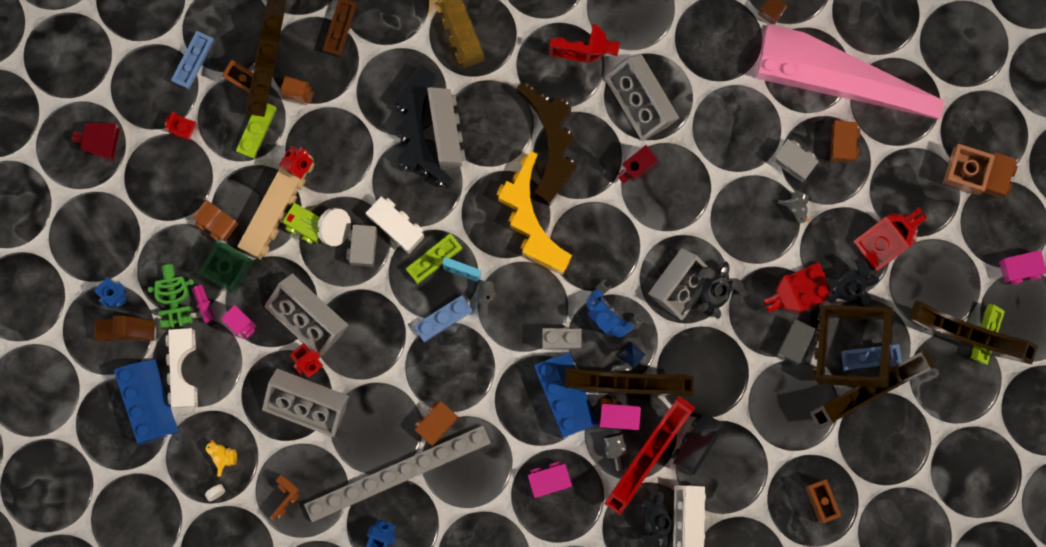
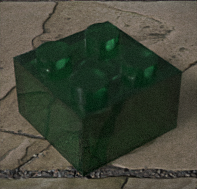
M217 240L198 274L235 295L253 266L254 261Z

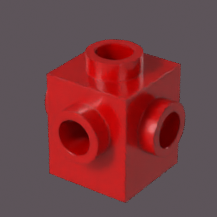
M291 146L285 152L279 166L301 180L310 169L313 160L308 156L310 153L302 147L297 149Z
M305 343L289 354L296 363L293 365L300 375L304 372L308 378L323 366L319 361L321 358L319 353L315 349L310 350Z

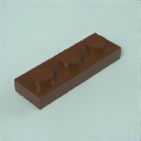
M338 0L322 50L324 53L338 57L342 56L357 3L348 0Z

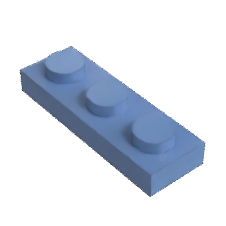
M196 31L171 81L189 90L215 40Z
M463 295L414 325V328L425 343L473 311Z
M899 344L892 345L891 365H897L902 362ZM882 346L841 351L843 370L880 367Z

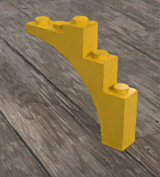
M530 151L529 155L525 154L520 165L523 166L521 171H516L512 179L514 184L506 181L505 185L501 184L497 192L499 196L498 201L517 210V212H512L509 222H511V229L529 237V239L525 238L521 245V249H523L522 255L563 275L572 255L558 247L546 235L533 212L530 199V180L537 160V154Z

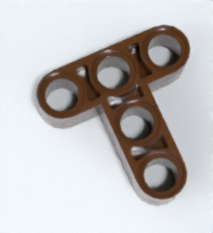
M113 316V319L95 320L94 340L155 341V321L130 316Z

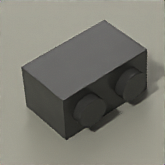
M796 319L793 320L776 356L795 365H799L801 362L804 363L808 356L806 350L809 345H813L816 339L814 334L816 329Z

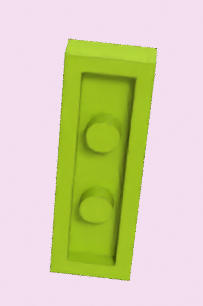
M267 103L265 117L251 116L236 149L237 153L255 159L276 112V106Z
M450 233L408 266L406 271L419 284L443 265L444 257L451 259L463 248Z
M988 304L981 327L998 332L1005 311L996 305ZM973 348L971 358L980 364L988 365L991 354L984 350Z

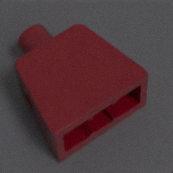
M86 123L84 132H73L72 141L81 143V150L84 153L114 162L120 127L116 123Z
M645 145L622 164L625 169L616 176L623 184L631 178L637 181L660 163L648 146ZM634 165H639V169L636 171H633L632 167Z

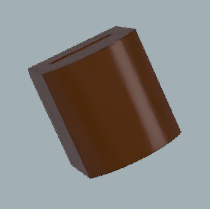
M766 0L760 8L758 15L770 24H776L788 6L783 0Z

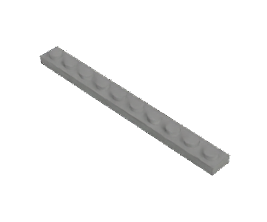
M484 426L478 427L304 504L311 522H315L491 444Z

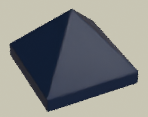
M631 342L619 357L634 369L646 354Z

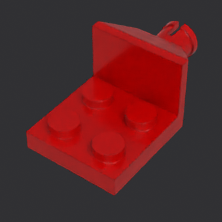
M593 24L589 46L581 41H574L573 43L561 37L551 38L549 56L590 64L601 59L603 54L618 57L620 42L606 39V34L597 24Z
M917 207L909 215L892 212L854 240V243L876 271H879L916 243L917 227L928 219L925 213L917 218L923 212L921 208Z
M815 263L789 276L788 274L779 281L775 294L763 299L764 306L773 303L766 308L767 312L771 313L782 308L784 311L797 315L827 301L828 294L831 292L820 263Z

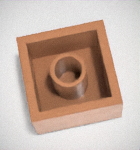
M961 144L956 145L952 150L943 184L972 194H982L985 191L995 155Z

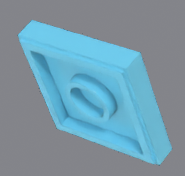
M444 257L442 264L445 271L480 282L482 277L480 269Z

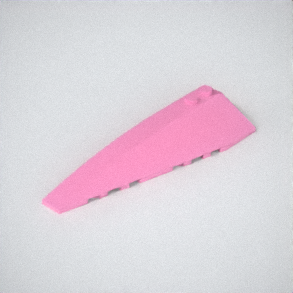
M767 25L756 79L941 119L944 100L804 32Z

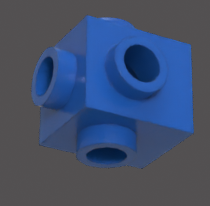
M109 277L94 290L101 297L99 301L106 308L109 306L114 309L121 307L126 302L125 298L128 296L124 292L126 287L119 281L115 283Z
M377 519L375 526L371 525L368 530L367 536L369 540L367 547L393 546L397 536L394 534L396 526Z

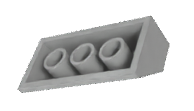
M642 54L629 57L604 77L641 141L666 129L679 119Z
M427 88L440 168L444 170L463 167L462 161L466 160L464 149L460 150L459 145L460 142H463L462 133L457 131L456 124H460L459 114L454 113L453 107L457 106L455 94L451 95V89Z
M293 273L278 284L264 306L300 341L305 343L310 350L315 349L321 357L348 327L344 320Z
M276 369L268 382L262 410L334 438L345 412L349 396Z

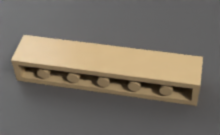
M315 163L311 164L310 169L301 180L280 167L237 246L240 250L261 260L262 256L265 257L267 255L271 239L274 240L279 232L277 229L279 224L283 223L288 214L286 212L289 206L292 207L297 198L295 195L298 189L301 190L306 182L304 178L307 173H311Z

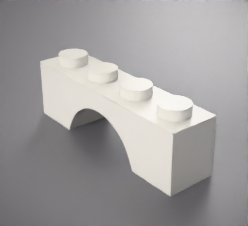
M192 328L168 330L169 335H166V346H169V354L166 355L167 366H170V373L167 374V383L171 388V393H168V404H171V407L174 409L198 407L197 388L189 385L181 373L184 358L190 352L196 350L195 330Z

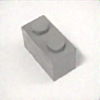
M787 139L772 161L803 183L819 161L813 153L805 152L801 149V145L798 142Z
M353 225V230H349L348 241H351V249H347L346 259L349 260L351 265L374 267L377 239L376 226Z
M543 328L542 350L581 351L582 329Z

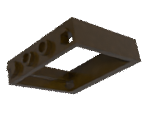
M822 305L821 312H819L817 317L818 323H820V330L816 331V341H819V344L814 352L817 366L813 367V378H816L818 385L889 388L894 322L893 308ZM829 318L883 319L879 377L825 375Z

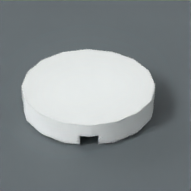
M340 208L326 210L318 221V237L326 245L338 246L347 239L351 229V221L347 212Z

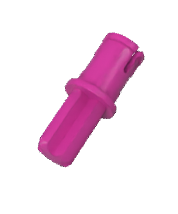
M198 285L192 288L197 302L196 308H199L204 324L216 320L210 306L211 301H208L203 286Z

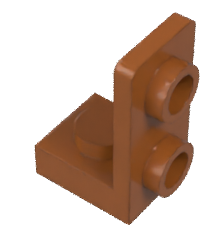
M280 475L276 479L279 483L277 487L285 494L287 492L290 494L270 516L272 520L277 518L280 520L287 512L285 508L290 503L293 505L300 497L298 493L301 490L284 475Z

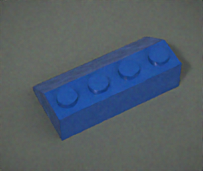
M570 353L534 365L563 439L599 425L586 392L565 388L566 368L576 369Z
M155 359L133 363L114 370L137 444L144 445L179 432L171 406L168 404V397Z

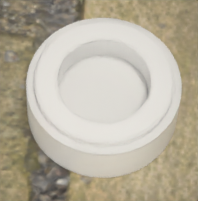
M218 484L209 489L205 496L208 501H213L223 495L225 489L222 485Z

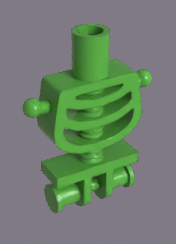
M173 264L163 265L164 280L155 281V288H148V292H155V298L158 302L170 305L171 310L158 312L160 317L169 316V319H160L161 328L164 329L170 326L175 328L177 323H179L180 327L186 323L193 324L191 314L182 316V313L191 312V307L179 308L178 304L189 297L188 285H193L194 281L189 279L186 282L182 276L175 277ZM160 289H167L168 292H161ZM183 293V295L180 298L176 299L177 295ZM160 295L169 297V301L162 300ZM177 314L178 319L174 320V315Z

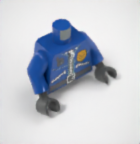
M603 280L586 300L588 315L606 334L623 337L633 329H638L644 320L638 321L636 318L639 314H635L629 322H626L602 296L612 287L611 285L606 287L604 285L606 280Z

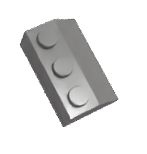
M681 248L648 294L660 306L683 321L701 296L702 287L707 278H697L696 274L699 270L706 268L707 265L697 255Z

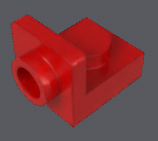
M172 112L170 116H167L164 125L168 133L190 141L197 123Z

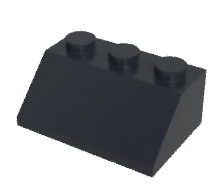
M704 413L701 417L696 416L691 424L694 426L691 433L686 432L681 440L684 443L680 450L676 448L671 456L673 459L671 464L690 476L696 474L726 425Z

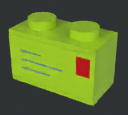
M294 203L283 220V224L286 226L285 230L294 235L296 232L302 235L301 239L309 244H312V242L318 244L320 241L318 237L319 227H317L320 217Z

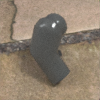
M622 362L613 365L610 372L631 374L632 367L628 363Z

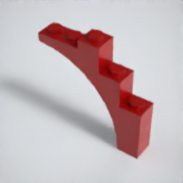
M680 396L676 399L604 503L606 506L621 515L662 453L695 409L693 405Z

